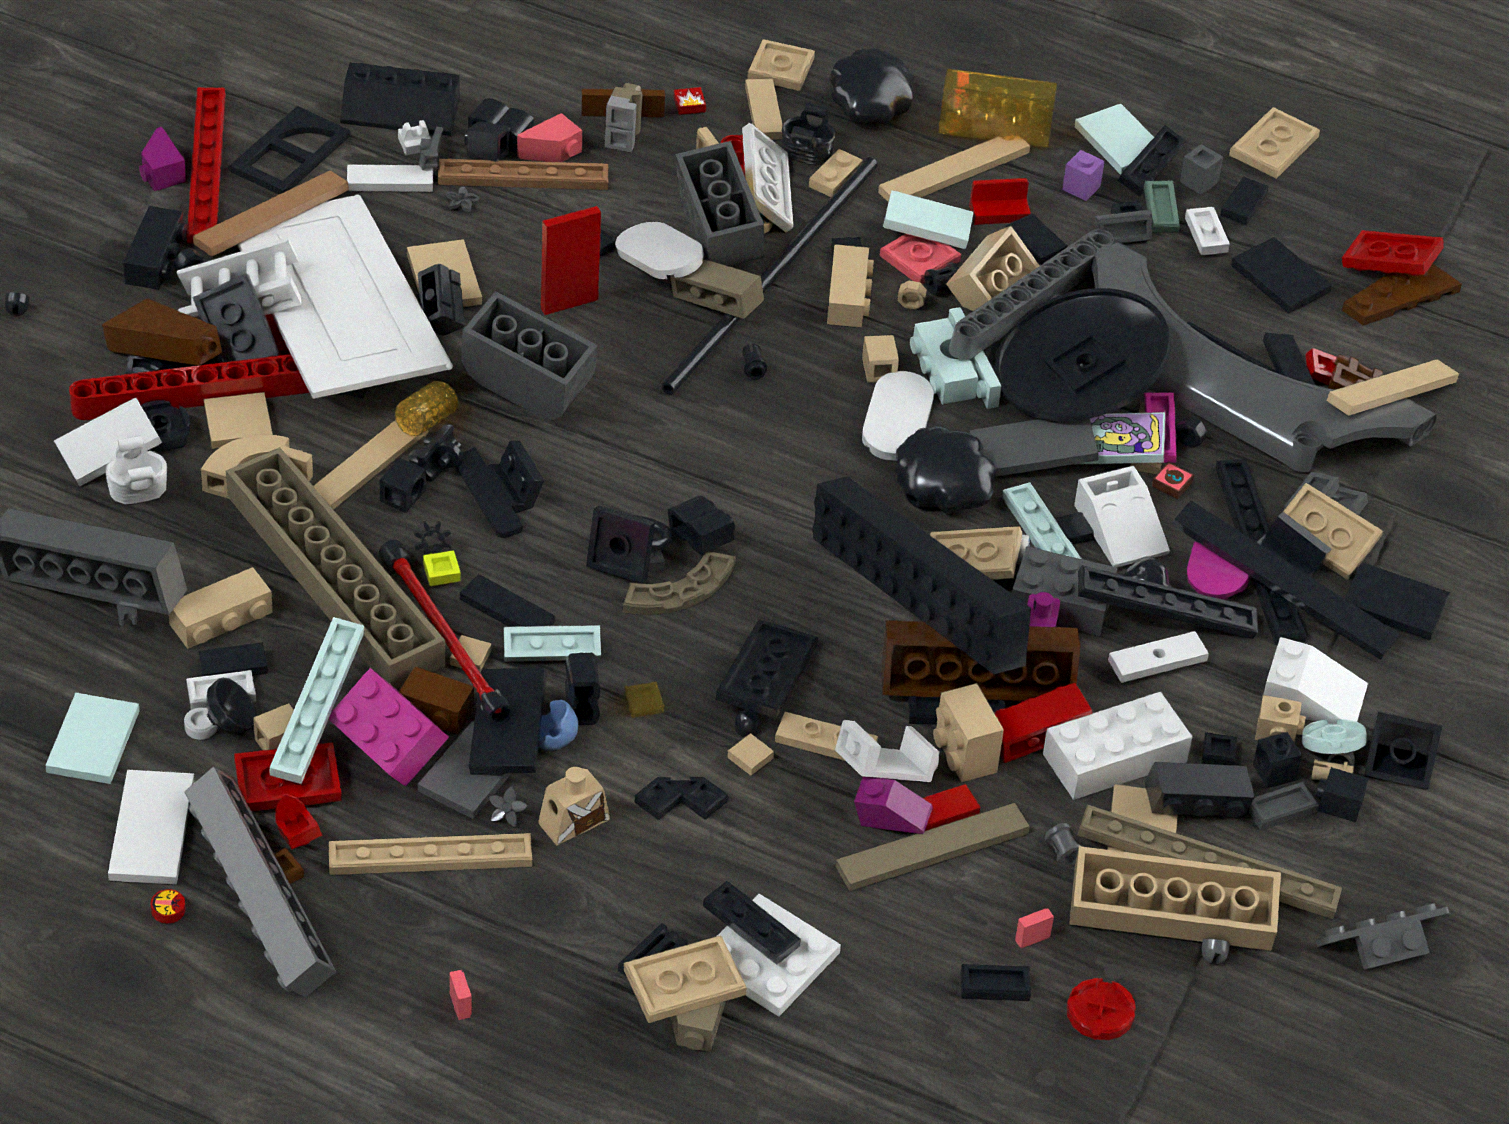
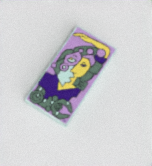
M1165 412L1104 414L1090 418L1099 460L1078 464L1164 462Z

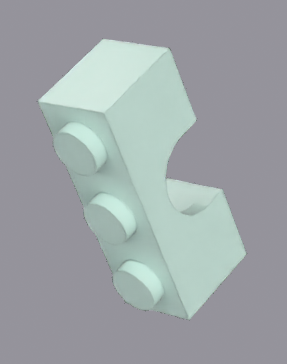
M948 318L915 324L914 336L910 338L911 350L913 354H917L921 370L924 374L928 375L934 394L937 393L942 405L975 399L978 384V375L970 360L955 359L949 353L948 348L954 329Z

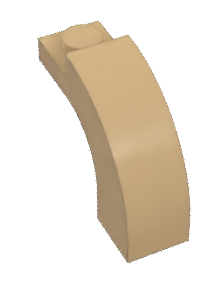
M252 435L233 440L217 449L201 468L202 491L228 498L226 470L279 447L310 481L313 477L312 454L289 448V438L283 436Z

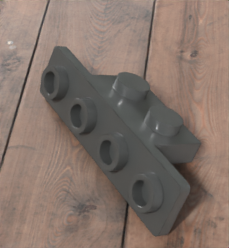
M1435 903L1415 908L1417 913L1415 915L1406 917L1405 911L1386 915L1387 922L1376 924L1375 918L1355 923L1356 929L1347 932L1344 926L1325 930L1326 937L1316 940L1317 947L1355 938L1364 970L1422 956L1430 952L1421 921L1446 915L1449 913L1448 907L1437 909Z

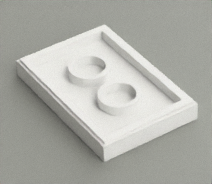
M137 398L54 440L79 486L106 473V466L116 457L119 439L141 435L147 450L162 443ZM141 449L123 452V456L126 459H133L140 454Z

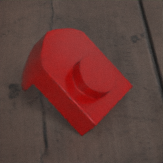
M283 794L276 807L275 819L279 833L289 847L294 849L304 846L322 836L318 823L304 804L294 796Z

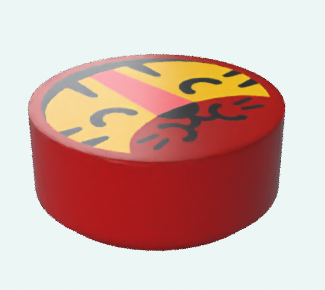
M161 890L151 899L152 916L161 923L177 922L185 914V898L176 890Z

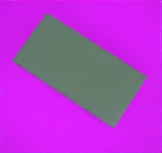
M1145 181L1147 210L1152 213V232H1178L1180 224L1173 181Z

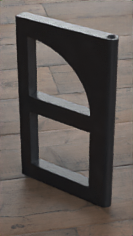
M296 106L232 162L228 169L230 172L280 195L295 187L350 137V130ZM304 133L321 134L331 137L315 153L306 151L283 140L286 137ZM270 149L301 163L283 181L252 167Z

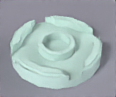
M1347 719L1337 720V724L1329 725L1328 720L1312 722L1304 727L1302 734V744L1305 748L1325 754L1352 752L1362 748L1367 742L1364 725Z

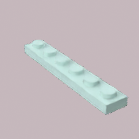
M333 617L270 765V776L302 784L364 635V625Z

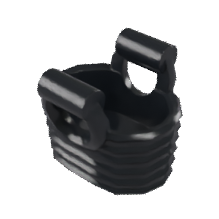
M807 102L801 116L790 118L782 125V148L788 153V158L807 164L820 165L824 164L832 156L836 132L828 124L827 107ZM807 114L822 118V123L820 125L811 124L807 119Z

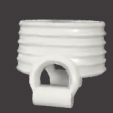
M141 435L119 439L116 457L106 466V479L111 497L123 504H134L159 498L166 491L167 464L164 458L157 453L148 451ZM141 449L139 456L136 458L126 459L123 456V452Z

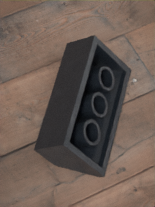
M350 62L344 82L340 123L398 130L402 129L405 123L409 122L410 127L419 126L420 120H424L429 134H434L436 127H442V135L451 136L460 102V75Z

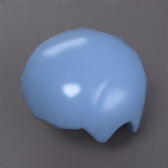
M555 700L550 702V712L547 715H542L539 747L543 750H559L572 742L577 735L579 721L575 712L566 701Z

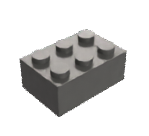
M1026 546L1012 595L1027 605L1029 595L1047 592L1053 598L1060 600L1057 627L1077 628L1078 632L1100 637L1110 604L1078 597V571L1084 565L1117 574L1118 568Z

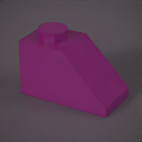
M162 127L156 128L141 153L142 165L139 166L143 181H148L154 191L186 182L184 158Z
M863 776L854 800L861 826L924 834L933 809L932 804L896 780Z

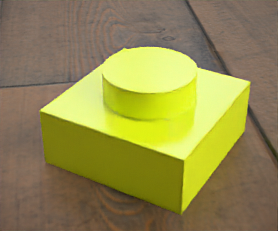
M454 550L423 555V565L430 586L461 581V572Z

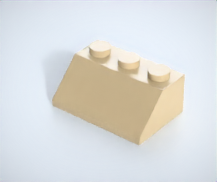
M1012 226L987 235L946 284L963 307L974 311L1040 265Z

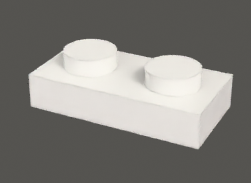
M1214 207L1186 209L1185 219L1200 254L1228 253L1230 243Z

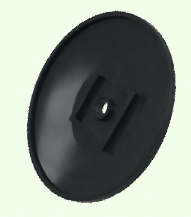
M1093 288L1066 293L1036 306L1027 312L1008 331L997 350L995 374L1001 384V392L1015 408L1030 416L1051 421H1078L1098 417L1132 402L1157 380L1170 354L1171 338L1169 328L1159 309L1150 301L1137 294L1111 288ZM1084 362L1090 363L1085 366H1080Z

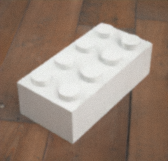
M1158 692L1047 728L1043 755L1072 799L1075 800L1114 787V784L1120 785L1147 776L1154 762L1186 763L1192 736L1163 694Z

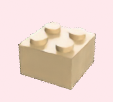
M978 684L941 693L940 705L936 709L937 727L934 729L933 735L936 745L944 750L951 771L957 773L961 782L997 773L1004 729Z

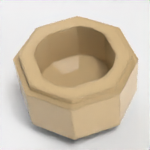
M909 280L900 285L898 302L904 308L916 310L924 306L927 289L920 282Z

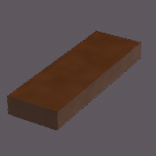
M582 89L581 116L606 117L607 103L614 89ZM641 89V117H664L665 90Z

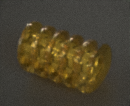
M433 381L428 383L425 387H422L419 391H416L398 404L395 411L398 427L410 436L421 435L456 411L458 407L457 395L444 382Z

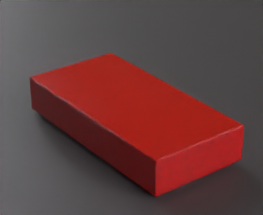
M966 784L923 798L932 804L933 808L925 831L980 814L981 807Z

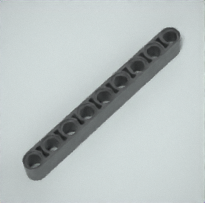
M1102 229L1090 231L955 324L949 344V353L961 360L973 358L1006 335L1027 312L1050 300L1055 294L1059 296L1065 294L1093 274L1091 272V265L1095 255L1114 243L1113 235Z

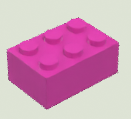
M371 668L340 701L329 716V720L391 777L405 787L449 738L389 682Z

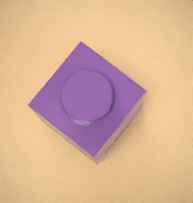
M1080 150L1066 164L1062 190L1087 201L1101 186L1104 161Z

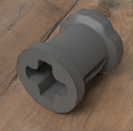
M1068 823L1055 825L1047 831L1044 838L1047 844L1054 848L1057 854L1056 860L1061 867L1074 866L1079 846L1083 847L1077 844L1073 837L1074 831Z

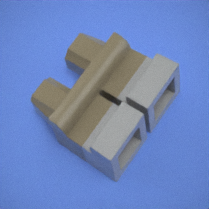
M625 83L623 88L615 86L606 107L605 147L632 153L635 145V135L640 133L642 92L639 85Z

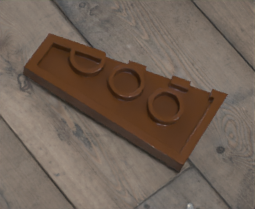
M1433 263L1425 275L1411 276L1408 273H1388L1343 303L1342 311L1364 326L1393 316L1396 310L1416 308L1419 302L1439 300L1442 294L1448 292L1451 295L1459 293L1462 283Z

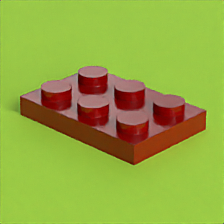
M1362 230L1342 256V264L1345 268H1354L1357 271L1377 270L1382 273L1398 272L1408 273L1411 276L1425 275L1444 248L1443 237Z
M333 743L317 745L302 784L270 776V765L277 749L234 754L238 788L251 811L276 809L283 794L298 798L304 805L341 801V788Z

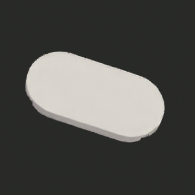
M646 222L630 227L622 232L615 242L618 255L622 259L659 279H667V275L673 274L675 278L684 277L696 271L703 263L704 252L702 245L698 241L661 222Z
M897 371L896 373H888L877 381L862 432V442L865 447L867 445L870 448V452L881 459L896 461V449L904 443L907 437L914 434L916 430L926 428L934 397L933 387L928 380L916 373Z

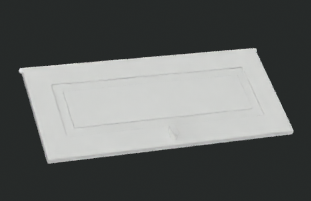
M357 194L355 196L326 201L237 244L241 252L288 237L299 258L298 263L286 266L287 276H291L301 296V305L271 313L313 399L451 370L453 368L448 355L360 195ZM275 269L258 274L259 285L275 280Z

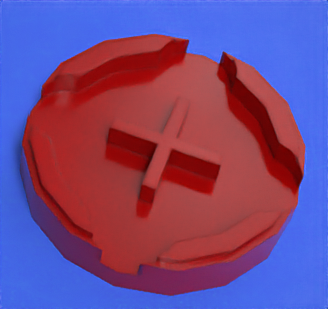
M1102 978L1082 981L1072 989L1067 1001V1017L1071 1025L1082 1035L1095 1040H1111L1121 1037L1130 1030L1135 1019L1136 1007L1131 993L1120 983L1114 981L1112 983L1103 982Z

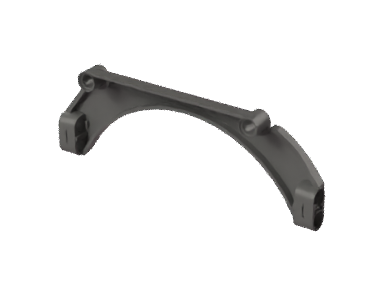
M1117 242L1101 250L1094 257L1091 272L1094 276L1095 288H1111L1137 294L1155 305L1166 320L1171 338L1170 354L1162 373L1149 389L1157 393H1174V402L1283 462L1295 471L1309 472L1318 450L1323 448V446L1331 449L1359 439L1380 437L1396 438L1411 447L1425 438L1436 423V413L1408 398L1348 416L1327 401L1328 395L1333 389L1298 381L1267 370L1227 351L1193 329L1166 304L1157 292L1150 279L1147 269V258Z

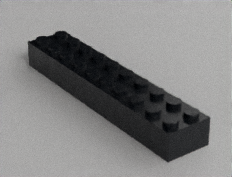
M847 476L817 484L814 500L815 519L812 528L815 541L991 673L997 674L1026 666L1031 608L850 477Z

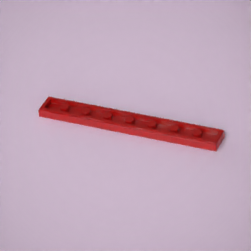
M197 88L187 243H194V235L218 224L226 98L225 88Z

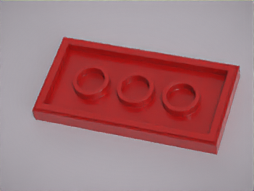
M597 206L542 221L541 310L544 315L598 300L601 211Z

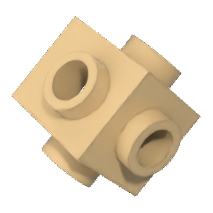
M1263 695L1255 740L1288 732L1292 740L1295 741L1296 734L1302 735L1306 716L1300 715L1302 702Z

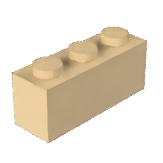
M845 245L834 246L827 324L862 327L863 316H869L870 299L865 298V296H871L872 279H866V277H872L874 260H868L869 248Z
M252 567L183 596L170 613L169 624L188 649L273 613L272 593Z

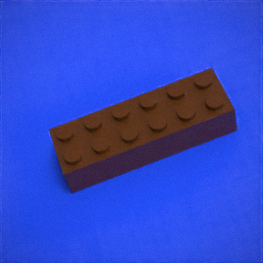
M885 620L881 671L883 695L941 697L943 692L978 684L986 699L1025 701L1028 698H1035L1051 692L1057 687H1064L1072 683L1077 685L1081 648L1078 629L1029 626L1026 666L993 674L925 622Z

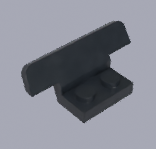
M509 441L501 457L500 464L486 466L476 447L463 452V459L456 466V469L495 534L500 538H507L521 533L523 525L516 513L533 508L545 481L521 441Z

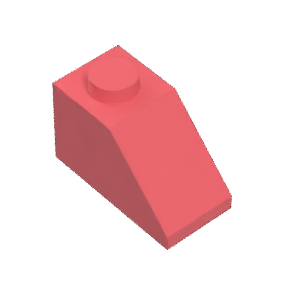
M562 113L517 135V157L520 159L563 162L582 152V130Z

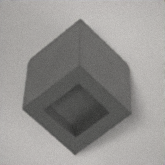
M1202 144L1184 156L1180 182L1203 195L1219 182L1223 156Z

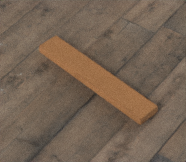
M439 159L438 185L608 190V164Z
M330 170L194 235V245L210 256H214L348 191V181Z

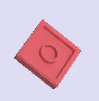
M904 234L880 249L881 258L912 281L920 282L921 284L925 283L924 276L926 270L945 268L948 263L953 262L957 264L961 259V254L950 245L909 234Z

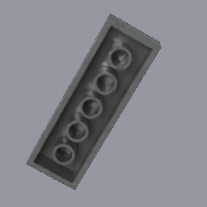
M9 508L0 518V568L4 580L170 615L187 591L174 542Z

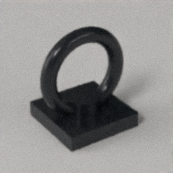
M599 505L593 510L586 566L643 583L648 578L651 552L670 546L674 539L673 532L667 525L658 520L630 515ZM654 533L661 536L659 538L653 539Z

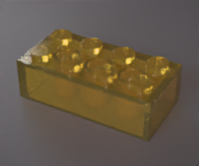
M947 69L938 133L987 140L998 136L1007 141L1019 138L1024 139L1029 145L1048 148L1057 83Z

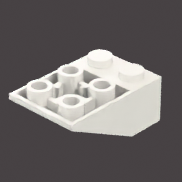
M1134 466L1078 480L1074 506L1078 512L1083 513L1094 530L1096 541L1113 567L1136 563L1144 558H1154L1169 554L1170 550L1149 490Z

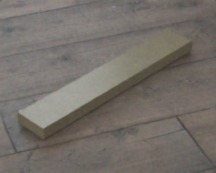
M1012 803L925 831L924 834H915L836 859V869L849 891L1029 834L1030 826L1017 805Z

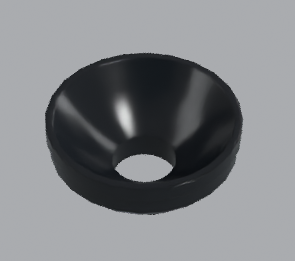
M219 678L212 683L206 695L207 717L210 722L223 731L226 730L232 733L241 734L252 729L257 711L248 693L238 683L229 678Z

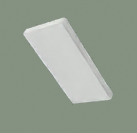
M748 123L742 128L746 181L758 211L783 231L788 232L793 228L788 153L753 124Z
M127 770L108 871L109 881L177 885L189 816L188 806L190 805L184 792L194 784V773Z

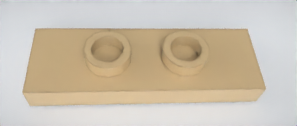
M784 712L776 732V743L846 761L835 751L841 726ZM869 734L876 742L878 741V736Z

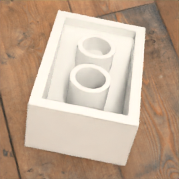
M1280 637L1263 695L1302 702L1300 715L1306 716L1305 719L1314 722L1328 720V725L1337 724V720L1340 719L1357 722L1368 683L1313 646Z

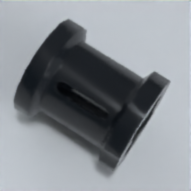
M948 263L945 268L938 270L929 269L925 271V283L931 294H938L941 289L948 288L946 283L959 269L956 263Z

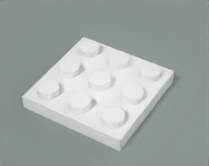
M758 894L752 901L801 938L800 947L776 965L728 926L717 936H722L747 987L746 996L779 1017L840 953L841 944L766 897Z

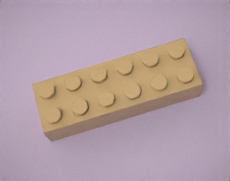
M1079 846L1075 863L1069 924L1200 942L1203 939H1219L1229 942L1231 946L1271 951L1277 934L1281 872Z

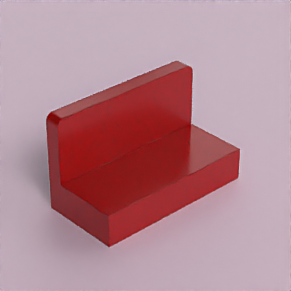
M1028 179L973 181L969 207L973 212L974 225L1012 223L1030 215L1031 212L1027 201Z

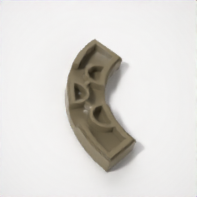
M709 551L704 553L701 561L687 573L685 578L677 582L671 583L668 581L657 584L630 583L623 604V612L644 615L664 614L694 606L712 596L724 585L734 569L736 557Z

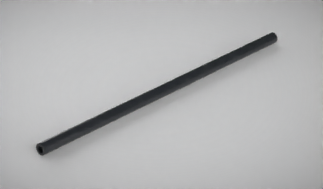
M868 157L760 275L763 294L878 167L877 161L874 158ZM726 313L662 383V390L666 394H674L741 318Z

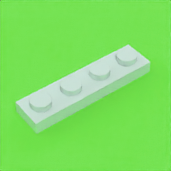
M961 307L949 309L948 319L954 329L955 324L965 317ZM981 351L969 360L978 375L976 394L978 398H982L986 408L990 409L999 406L1001 384L984 351Z

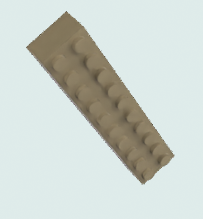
M280 447L226 470L227 497L331 622L333 617L364 625V635L357 653L372 670L383 677L395 689L403 686L414 667L434 672L445 666V639Z

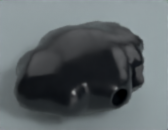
M879 49L856 50L852 56L838 60L829 77L833 86L831 97L845 114L856 122H890L894 116L907 113L914 99V90L910 83L912 75L904 62L892 54Z
M942 426L920 428L914 434L907 437L904 443L896 449L897 462L895 471L898 473L897 483L904 488L905 497L913 506L939 508L945 513H956L964 509L979 508L988 504L991 499L996 469L993 461L983 455V445L976 436L963 431H949Z

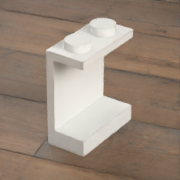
M843 720L835 751L861 776L923 782L932 781L934 771L939 764V751L912 726H906L900 750L881 748L855 721Z

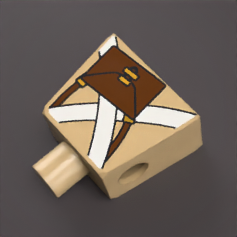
M571 767L566 771V777L550 784L545 790L539 825L556 846L610 820L605 791L588 769Z

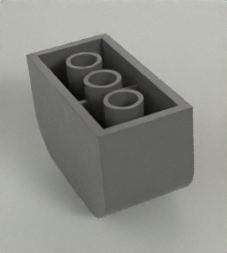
M731 141L675 154L677 186L681 206L693 239L702 245L704 252L702 259L725 266H732L764 258V223Z
M495 291L463 329L461 359L468 374L483 387L541 418L555 420L563 415L594 376L598 345Z

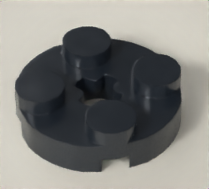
M165 400L150 401L141 405L162 442L148 451H168L174 448H182L188 443L187 438L191 430L190 417L183 407L179 405L178 409L171 406L170 401ZM156 424H161L162 427H161V428H156L155 425H156Z

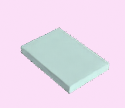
M1122 104L1075 120L1074 127L1120 175L1154 138Z
M891 190L883 227L966 249L973 212Z
M75 693L45 765L46 773L111 784L139 714V704Z

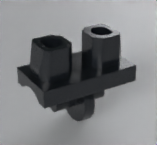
M444 424L438 432L429 431L424 437L425 447L422 450L413 449L408 455L409 462L426 469V481L433 482L447 465L457 466L463 459L462 445L454 438V427L452 424Z

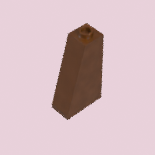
M148 298L102 324L107 348L112 352L199 366L222 353L217 326Z

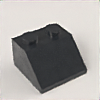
M1377 710L1364 775L1429 789L1442 725Z

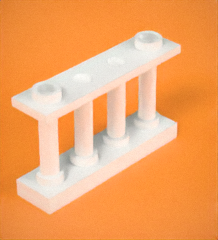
M287 237L178 270L177 275L187 294L191 295V305L180 308L178 311L201 320L192 297L246 273L250 276L265 315L301 305V296L291 276H287L286 266L299 262V258L289 238ZM275 269V280L259 285L258 274Z

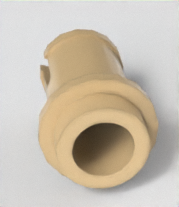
M1315 759L1312 780L1327 779L1331 767L1353 773L1354 766L1348 765V762H1344L1343 765Z

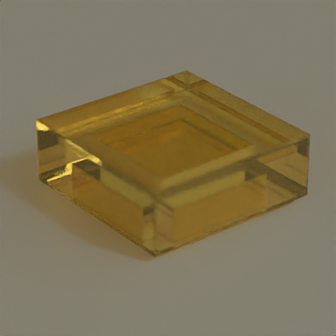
M657 682L625 687V697L632 718L664 713V704Z

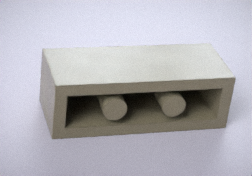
M702 259L703 263L701 266L684 277L675 278L674 274L670 275L674 297L743 319L764 301L761 276Z

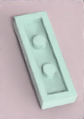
M600 625L504 627V662L563 661L567 659L570 653L593 652L597 660L601 659Z

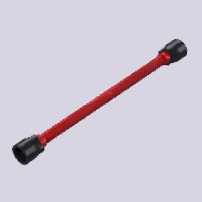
M398 540L385 542L379 550V556L392 574L397 573L401 576L435 629L445 639V644L480 694L482 703L480 708L489 722L493 725L506 723L513 714V709L500 690L494 691L485 681L454 632L410 569L409 559L411 557L401 542Z

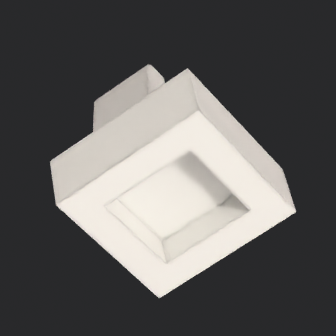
M424 120L419 121V126L410 127L408 122L403 125L402 129H398V139L405 155L420 153L421 138L431 139Z

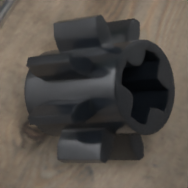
M424 521L425 529L423 532H414V535L421 539V542L417 543L414 547L416 550L424 548L426 550L425 555L441 553L444 547H452L449 542L445 541V537H448L451 532L450 530L442 532L440 530V521L436 522L435 527H429L428 523ZM433 532L437 533V537L441 541L440 544L434 543L432 547H429L428 541L424 538L426 536L431 537Z

